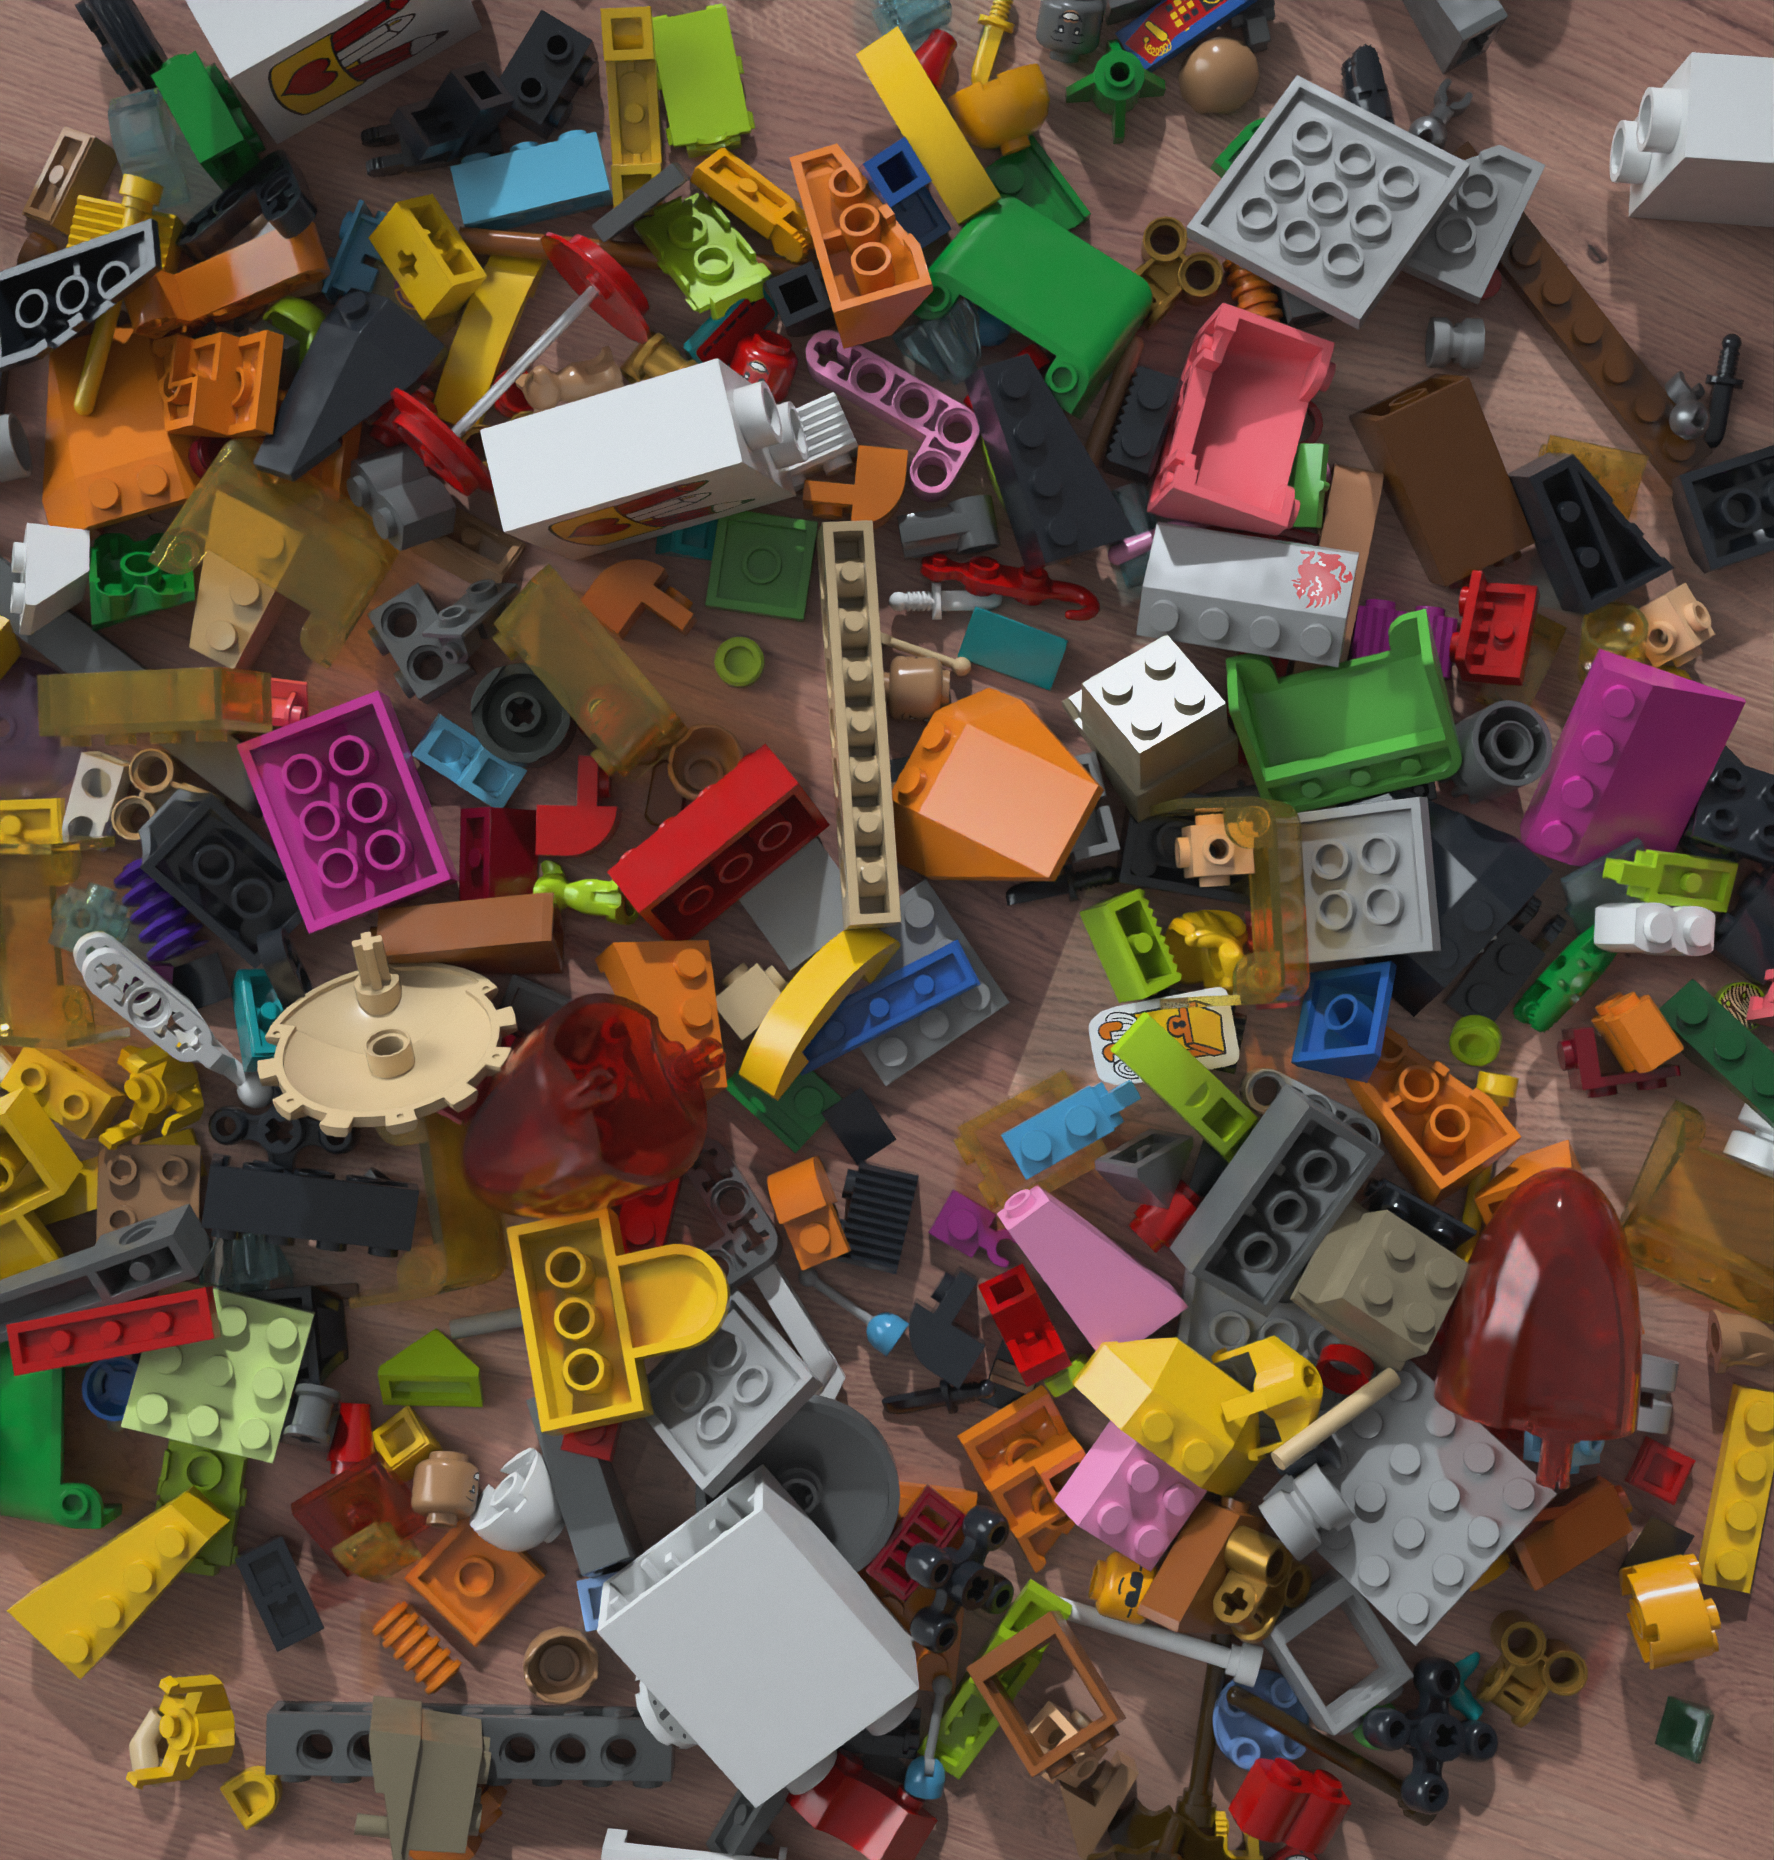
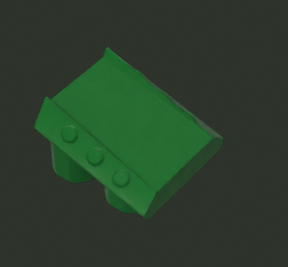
M172 532L155 533L146 540L133 541L132 538L123 533H105L96 538L93 547H89L92 632L195 601L191 535L180 536Z

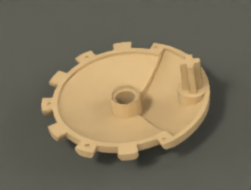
M371 932L361 933V939L352 941L358 970L337 977L312 989L305 994V997H300L287 1007L273 1022L265 1036V1040L269 1044L276 1045L274 1058L258 1060L257 1067L262 1086H277L281 1088L283 1094L272 1101L277 1112L289 1121L310 1116L321 1121L319 1124L320 1129L326 1135L335 1137H346L353 1127L386 1126V1130L392 1135L402 1134L415 1130L418 1118L430 1115L447 1106L460 1112L476 1102L478 1090L475 1087L486 1076L504 1074L512 1062V1048L501 1047L502 1038L518 1031L517 1021L512 1006L498 1010L495 1009L490 1000L497 995L498 987L489 979L468 969L442 963L388 964L381 935L372 937Z

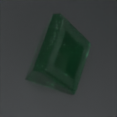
M1668 1696L1655 1744L1696 1764H1701L1715 1716L1713 1711L1708 1706Z

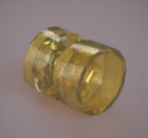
M1610 602L1583 617L1577 676L1582 686L1599 648L1644 664L1649 623L1639 609L1624 602Z

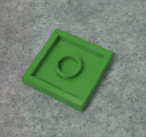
M749 511L719 518L707 589L706 608L804 622L818 522Z

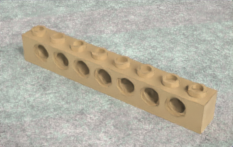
M873 520L822 522L816 535L843 929L894 927L901 922Z

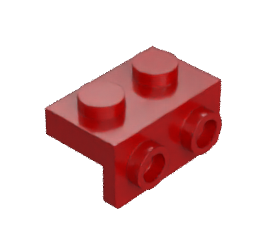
M1472 571L1469 587L1463 586L1459 596V615L1463 617L1460 632H1453L1449 647L1450 661L1455 662L1462 681L1523 686L1540 600L1538 586L1489 583L1486 580L1484 571Z

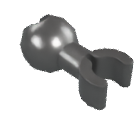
M1449 78L1445 79L1434 96L1435 107L1430 115L1416 119L1408 131L1440 149L1444 147L1447 140V123L1451 117L1461 115L1473 97L1471 92H1467L1462 101L1453 102L1450 106H1447L1448 97L1446 91L1452 83Z
M1679 371L1665 384L1668 396L1677 404L1671 411L1669 424L1671 430L1683 439H1696L1705 433L1710 422L1708 409L1703 403L1698 402L1705 395V390L1700 383L1691 389L1685 381L1684 373Z

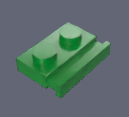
M1033 134L1028 137L1031 146L1016 153L1002 156L985 168L999 194H1008L1017 198L1069 232H1072L1074 228L1090 219V211Z
M741 1066L727 1080L726 1090L795 1154L826 1121L821 1113L844 1099L814 1071L804 1076H801L799 1073L778 1101L742 1079L738 1074Z

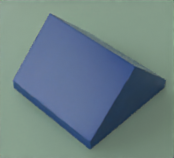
M1392 961L1309 972L1291 1063L1300 1068L1367 1083L1381 1057L1397 965Z

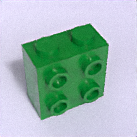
M196 51L188 55L179 54L166 60L162 64L161 70L151 75L198 162L223 192L262 160L259 153L265 151L266 147L252 123H249L241 110L243 106L229 81L225 80L215 62L206 66Z

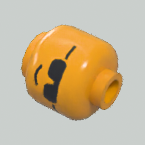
M1115 1551L1105 1561L1101 1559L1097 1561L1090 1581L1088 1598L1095 1601L1096 1609L1100 1615L1132 1625H1140L1147 1618L1137 1614L1139 1604L1158 1573V1568L1155 1565L1150 1572L1119 1551Z

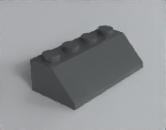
M1285 1084L1172 1243L1170 1249L1190 1274L1261 1315L1268 1317L1385 1152L1329 1110L1288 1084Z

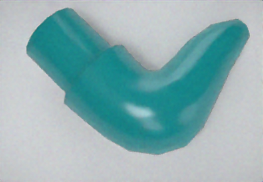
M1473 1652L1464 1659L1454 1663L1459 1670L1461 1682L1455 1695L1450 1697L1449 1704L1454 1710H1459L1468 1720H1477L1484 1711L1483 1706L1464 1685L1466 1679L1479 1665L1481 1657L1479 1652Z

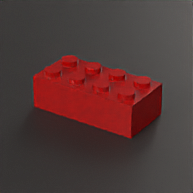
M765 743L755 752L745 755L738 762L737 766L717 783L704 788L699 793L697 799L680 813L666 819L659 826L658 830L637 848L630 849L624 853L618 863L609 869L607 873L636 911L665 941H687L829 827L830 824L796 779Z

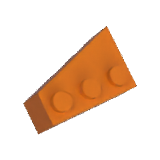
M709 940L613 942L594 960L600 973L605 972L617 999L614 1004L620 1017L624 1015L636 1041V1044L633 1046L659 1104L708 1101L726 1089L727 1079Z

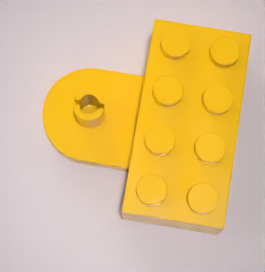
M26 1085L0 1098V1280L65 1257L57 1242L33 1210L64 1195L83 1167V1164Z
M608 1206L507 1227L541 1432L551 1436H559L654 1415L644 1359L695 1348L707 1342L719 1331L730 1307L729 1283L719 1264L704 1251L684 1244H670L625 1254L618 1215Z

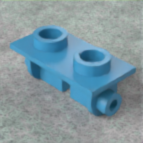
M360 199L355 211H348L342 221L339 231V239L342 240L336 257H329L327 260L331 273L322 280L324 285L322 293L333 305H336L339 296L343 297L351 287L372 292L380 272L378 269L363 264L366 256L384 263L368 238L387 213L377 211L375 218H373V214L366 203Z

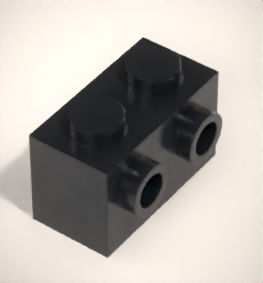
M541 9L499 78L515 99L505 116L545 140H548L554 128L561 130L572 113L573 104L571 101L580 86L583 88L588 87L598 70L599 62L597 61L598 56L593 40Z

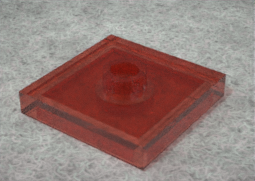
M378 1451L291 1503V1511L295 1519L347 1577L430 1527L426 1525L427 1517L416 1513L412 1509L411 1490Z

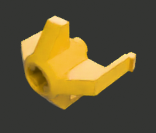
M178 1042L176 1046L180 1047L182 1044ZM157 1044L146 1049L132 1045L121 1049L117 1063L131 1074L130 1079L125 1082L124 1089L126 1095L131 1100H134L135 1103L129 1119L106 1129L105 1133L100 1134L98 1141L109 1150H116L118 1145L156 1128L172 1108L178 1113L166 1118L161 1131L165 1137L200 1120L204 1110V1101L198 1074L192 1062H183L173 1058Z
M1275 1335L1227 1351L1226 1347L1217 1350L1211 1356L1214 1364L1246 1352L1250 1354L1257 1373L1254 1382V1392L1220 1404L1227 1422L1259 1411H1263L1274 1419L1281 1441L1250 1451L1248 1458L1252 1461H1260L1267 1458V1453L1275 1451L1316 1421L1323 1397L1322 1379L1315 1366Z
M213 1674L173 1678L170 1675L161 1679L158 1687L165 1694L159 1711L164 1714L159 1723V1730L161 1735L167 1739L169 1746L162 1766L135 1769V1771L127 1773L126 1780L135 1788L142 1790L145 1785L189 1780L201 1766L229 1762L235 1745L234 1715L224 1684Z

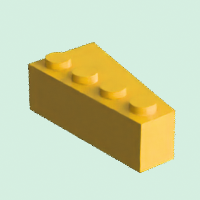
M192 1486L87 1556L79 1559L56 1576L34 1588L6 1611L81 1680L111 1652L191 1562L225 1527L230 1519L195 1486Z

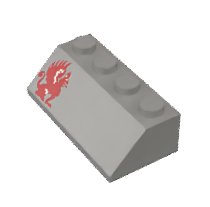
M1158 522L1142 587L1136 635L1159 639L1167 634L1173 641L1338 667L1344 648L1359 552Z

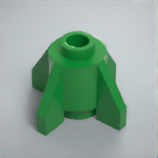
M1117 39L1107 40L1106 54L1097 62L1094 72L1066 87L1065 100L1066 103L1090 102L1092 98L1095 106L1100 111L1112 115L1113 144L1123 143L1125 137V114L1134 108L1139 98L1164 96L1166 90L1165 80L1144 69L1140 60L1135 55L1122 50Z

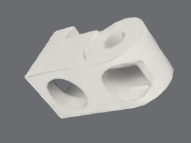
M100 751L81 752L62 826V836L64 839L102 852L107 850L116 833L111 821L112 810L117 802L127 796L129 786L133 784L128 772L130 761Z

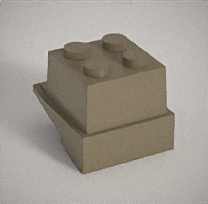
M1167 634L1082 683V690L1062 701V707L1092 752H1096L1097 759L1104 768L1106 777L1138 823L1238 764L1239 737L1228 726L1226 702Z
M1352 1198L1315 1250L1290 1299L1340 1339V1344L1353 1346L1368 1355L1374 1364L1375 1372L1380 1373L1387 1368L1400 1372L1408 1359L1427 1354L1471 1265L1390 1211L1369 1212Z
M374 1695L371 1709L369 1747L375 1793L384 1794L387 1816L357 1813L354 1835L390 1839L393 1860H408L409 1850L465 1853L468 1835L478 1836L482 1815V1804H480L482 1788L476 1786L477 1783L487 1784L491 1761V1752H489L490 1737L482 1736L481 1719L422 1709V1701Z

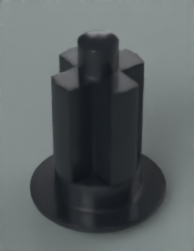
M1331 1435L1285 1470H1281L1277 1465L1276 1469L1281 1476L1288 1474V1476L1292 1475L1294 1479L1315 1463L1321 1468L1330 1463L1332 1467L1339 1469L1342 1464L1341 1454Z

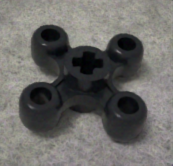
M272 1086L274 1099L283 1094L280 1087ZM273 1103L268 1111L261 1115L250 1114L242 1107L235 1105L223 1106L210 1116L208 1123L210 1135L219 1144L228 1146L236 1145L244 1140L257 1141L266 1149L268 1161L275 1162L276 1165L284 1167V1173L294 1174L297 1155L306 1146L316 1145L322 1147L328 1153L340 1155L354 1150L359 1144L361 1137L360 1127H353L346 1136L345 1141L342 1144L338 1143L334 1136L326 1135L320 1129L319 1124L321 1121L311 1117H302L291 1120L294 1128L289 1133L293 1138L280 1140L276 1134V1131L281 1129L277 1121L284 1122L289 1120L277 1112ZM227 1117H231L235 1121L236 1128L233 1134H230L225 1129L224 1123Z
M977 1505L968 1511L962 1523L965 1539L959 1550L954 1547L941 1549L932 1543L920 1542L914 1545L906 1556L904 1567L907 1575L921 1586L936 1591V1596L931 1606L921 1608L913 1617L910 1626L912 1638L931 1652L943 1653L954 1644L958 1635V1626L955 1618L961 1607L969 1611L980 1608L989 1614H1000L1012 1602L1014 1596L1012 1582L996 1570L984 1566L989 1551L999 1549L1007 1540L1010 1531L1007 1518L992 1507Z
M1425 1657L1418 1661L1413 1670V1683L1420 1693L1418 1708L1410 1709L1404 1714L1391 1708H1374L1365 1716L1362 1730L1366 1741L1371 1746L1386 1751L1400 1750L1402 1748L1406 1753L1412 1755V1772L1402 1782L1401 1797L1409 1809L1431 1815L1441 1812L1449 1800V1788L1442 1778L1444 1762L1453 1761L1458 1756L1472 1762H1486L1497 1752L1498 1736L1496 1731L1487 1723L1478 1720L1459 1721L1456 1717L1449 1714L1448 1703L1450 1697L1455 1695L1461 1682L1459 1670L1453 1662L1447 1659Z

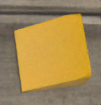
M412 1406L404 1407L372 1432L374 1446L388 1472L404 1482L414 1477L416 1465L423 1460L429 1459V1453L443 1451L439 1442Z

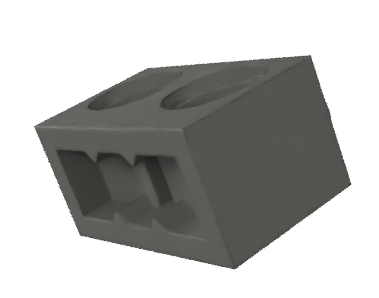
M417 583L367 613L374 625L367 632L382 656L391 653L400 669L393 673L405 695L409 699L416 695L420 701L429 704L477 675V672L469 659L464 663H447L441 655L442 645L439 638L422 636V632L438 619L440 611L428 591ZM414 614L417 619L415 631L408 637H397L394 631L396 620L401 615ZM429 656H440L443 662L441 674L433 680H423L420 675V666L423 660Z

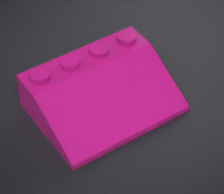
M1599 648L1552 752L1548 768L1543 773L1521 821L1520 833L1522 843L1532 852L1563 863L1604 870L1606 858L1624 859L1634 862L1636 850L1646 851L1650 849L1674 853L1746 703L1745 699Z
M377 690L237 745L309 934L378 912V909H387L459 882L455 866L389 696Z

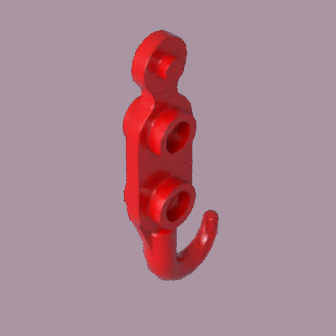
M940 553L923 557L921 561L920 572L931 581H960L965 585L966 591L975 596L1003 595L1013 597L1017 602L1028 606L1039 605L1045 599L1074 603L1084 607L1083 609L1067 610L1065 612L1066 619L1075 621L1090 620L1095 618L1100 611V601L1092 591L1075 583L1052 580L1048 577V572L1043 568L1026 573L1024 565L1020 568L1002 565L988 556H974L966 563H958Z

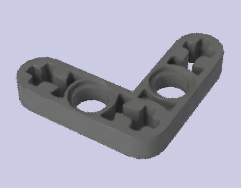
M699 1138L686 1148L683 1155V1166L725 1235L702 1251L713 1259L721 1258L727 1261L729 1266L727 1280L731 1290L734 1286L736 1288L740 1287L773 1265L782 1253L783 1241L779 1231L730 1153L717 1140ZM707 1151L711 1156L719 1155L713 1160V1163L724 1180L716 1184L712 1176L705 1169H696L702 1164L699 1156L703 1152ZM732 1172L733 1176L730 1177V1178H727V1177L729 1176V1174ZM730 1190H740L746 1198L743 1210L734 1216L723 1214L720 1209L722 1196ZM757 1213V1214H758V1218L752 1219V1218L755 1216V1214ZM750 1222L760 1236H770L764 1243L767 1249L764 1254L759 1255L754 1250L747 1252V1249L752 1246V1240L740 1226ZM739 1227L734 1233L733 1228Z

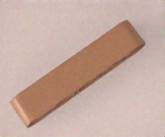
M1333 463L1330 471L1332 482L1329 490L1324 495L1322 528L1317 529V534H1320L1317 546L1359 552L1344 648L1340 659L1341 663L1347 661L1384 475L1379 472ZM1290 660L1288 675L1327 665Z

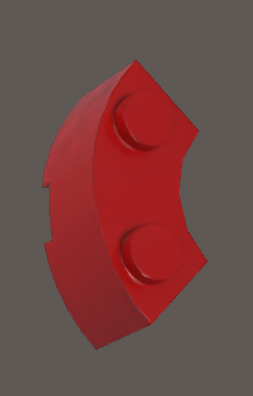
M843 1748L837 1750L835 1764L820 1783L803 1794L793 1795L789 1792L785 1799L814 1829L840 1839L862 1853L869 1860H915L938 1821L922 1807L925 1799L907 1793L902 1784L897 1789L879 1776L863 1768V1761Z

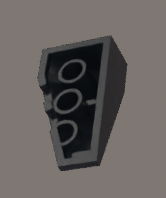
M151 218L0 271V372L2 373L43 359L162 270L158 222Z
M351 287L322 321L275 416L273 434L266 435L253 461L254 466L259 471L295 482L342 447V436L364 420L370 426L383 415L379 408L392 399L390 395L392 390L399 388L409 395L418 390L448 355L449 352L446 346L390 298Z

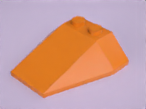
M131 323L115 328L93 412L86 416L80 415L75 411L74 400L92 334L68 340L49 354L42 503L50 526L90 530L91 541L105 534L103 529L105 526L190 502L199 509L210 507L213 504L215 491L232 500L248 496L246 487L237 484L236 476L223 484L212 485L204 482L194 473L189 463L188 452L191 444L201 436L179 435L166 432L163 417L164 403L158 386V381L165 374L163 358L153 354V341L157 339L134 333Z
M990 687L935 710L903 771L900 773L892 789L897 863L931 880L1055 881L1104 789L1028 704Z

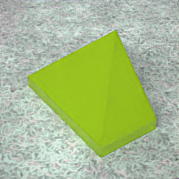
M437 1328L379 1366L377 1375L383 1405L483 1407L484 1396L480 1369Z

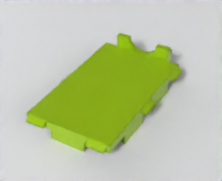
M720 3L706 6V10L668 17L667 14L653 17L658 67V90L663 91L670 126L665 129L668 145H673L674 148L686 146L689 158L714 154L721 147H725L727 150L742 148L740 135L751 133V129H756L753 113L747 111L740 78V74H744L741 57L735 54L726 6Z
M696 193L683 199L684 202H682V196H679L654 208V216H647L634 222L635 232L658 260L656 263L665 274L670 275L687 297L685 300L693 311L700 314L711 309L712 319L718 320L725 316L727 309L741 299L746 298L751 303L764 298L763 283L769 280L772 273L763 262L760 264L757 262L754 250L734 226L731 227L730 220L714 201L710 203L703 193Z
M169 1439L168 1449L164 1453L161 1477L158 1478L156 1495H160V1499L157 1500L155 1510L192 1486H195L230 1519L225 1527L183 1571L185 1573L215 1576L219 1574L221 1566L230 1567L232 1564H236L235 1558L238 1547L234 1545L240 1507L245 1506L247 1489L244 1488L248 1457Z

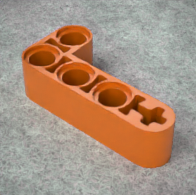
M312 222L303 232L290 239L283 238L275 229L179 273L171 274L161 270L123 299L134 333L157 340L174 334L192 337L212 319L219 326L327 278L331 270L316 224Z

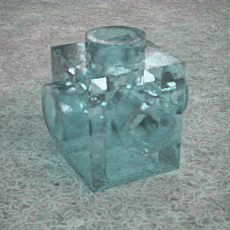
M90 881L86 889L69 886L67 893H62L53 907L51 920L55 924L48 943L73 953L74 946L86 933L99 931L111 935L122 944L130 927V918L126 917L129 908L124 907L121 902L115 900L118 891ZM91 946L87 949L86 953L89 955L96 949Z

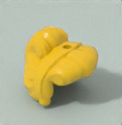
M1221 910L1187 912L1183 916L1172 920L1164 934V937H1166L1164 944L1170 946L1168 953L1174 955L1172 962L1178 964L1176 972L1182 974L1179 982L1187 985L1202 982L1204 989L1222 987L1229 996L1237 995L1246 984L1248 976L1246 958L1243 954V946L1248 940V933L1243 920L1238 915Z

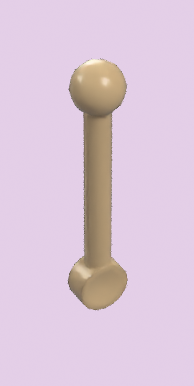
M881 632V645L892 647L915 656L935 657L943 666L952 668V671L957 676H966L971 670V663L965 657L953 659Z

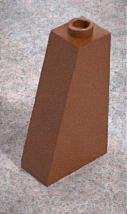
M535 893L378 909L377 926H371L369 930L372 937L381 935L388 964L442 963L465 968L475 973L563 974L565 925L554 893Z

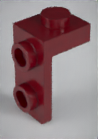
M1576 1027L1561 1030L1563 1041H1558L1557 1056L1560 1067L1563 1071H1568L1570 1089L1586 1090L1587 1098L1618 1094L1617 1085L1636 1082L1637 1090L1667 1087L1666 1078L1681 1076L1680 1065L1672 1064L1660 1065L1646 1073H1638L1634 1070L1630 1072L1617 1071L1601 1074L1594 1028Z

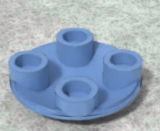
M1259 1669L1253 1688L1233 1682V1679L1229 1681L1222 1689L1217 1705L1215 1703L1212 1717L1214 1736L1225 1757L1234 1765L1246 1771H1250L1255 1760L1259 1758L1271 1760L1284 1758L1290 1762L1293 1759L1300 1758L1307 1748L1230 1705L1226 1698L1227 1691L1231 1687L1240 1686L1309 1726V1715L1285 1677L1271 1670Z

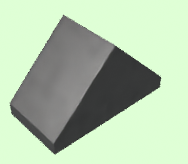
M1150 1128L1096 1159L1095 1170L1125 1200L1168 1209L1193 1148V1136Z

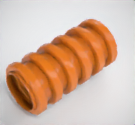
M1226 259L1222 266L1225 272L1230 273L1226 280L1228 286L1234 287L1231 297L1233 301H1238L1239 304L1236 307L1280 323L1283 312L1282 309L1275 306L1279 302L1277 294L1271 292L1275 285Z
M406 1601L398 1602L373 1626L374 1629L371 1633L374 1637H377L379 1634L384 1639L382 1645L385 1649L390 1646L395 1651L392 1655L395 1660L402 1658L406 1663L403 1666L406 1672H409L411 1669L416 1674L414 1680L417 1684L421 1681L424 1682L427 1686L424 1690L427 1695L435 1694L460 1670L459 1667L462 1662L458 1658L453 1661L449 1657L451 1650L448 1647L442 1649L438 1645L441 1639L437 1635L432 1638L427 1633L430 1627L427 1624L421 1626L417 1622L419 1615L416 1612L411 1615L406 1610L409 1606Z

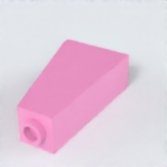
M1038 1184L1030 1190L1025 1189L1015 1193L1007 1200L1004 1209L997 1213L1010 1235L1095 1351L1102 1342L1118 1341V1343L1143 1340L1188 1308L1169 1281Z

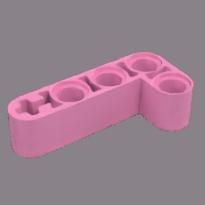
M822 330L814 334L806 346L807 368L811 377L829 390L922 443L910 466V487L913 493L921 500L938 502L944 499L953 489L977 447L980 428L975 413L861 345L843 349L838 332ZM831 350L837 351V361L839 364L829 361L825 367L821 366L819 353L828 355ZM844 367L850 370L847 381L844 380ZM867 373L879 374L885 381L884 387L876 393L864 392L857 383ZM909 398H919L926 403L928 411L922 417L909 418L902 413L900 407ZM959 422L969 428L971 436L967 441L955 444L945 438L943 431L947 425ZM927 465H936L944 470L946 479L942 484L930 487L920 481L918 477L919 471Z

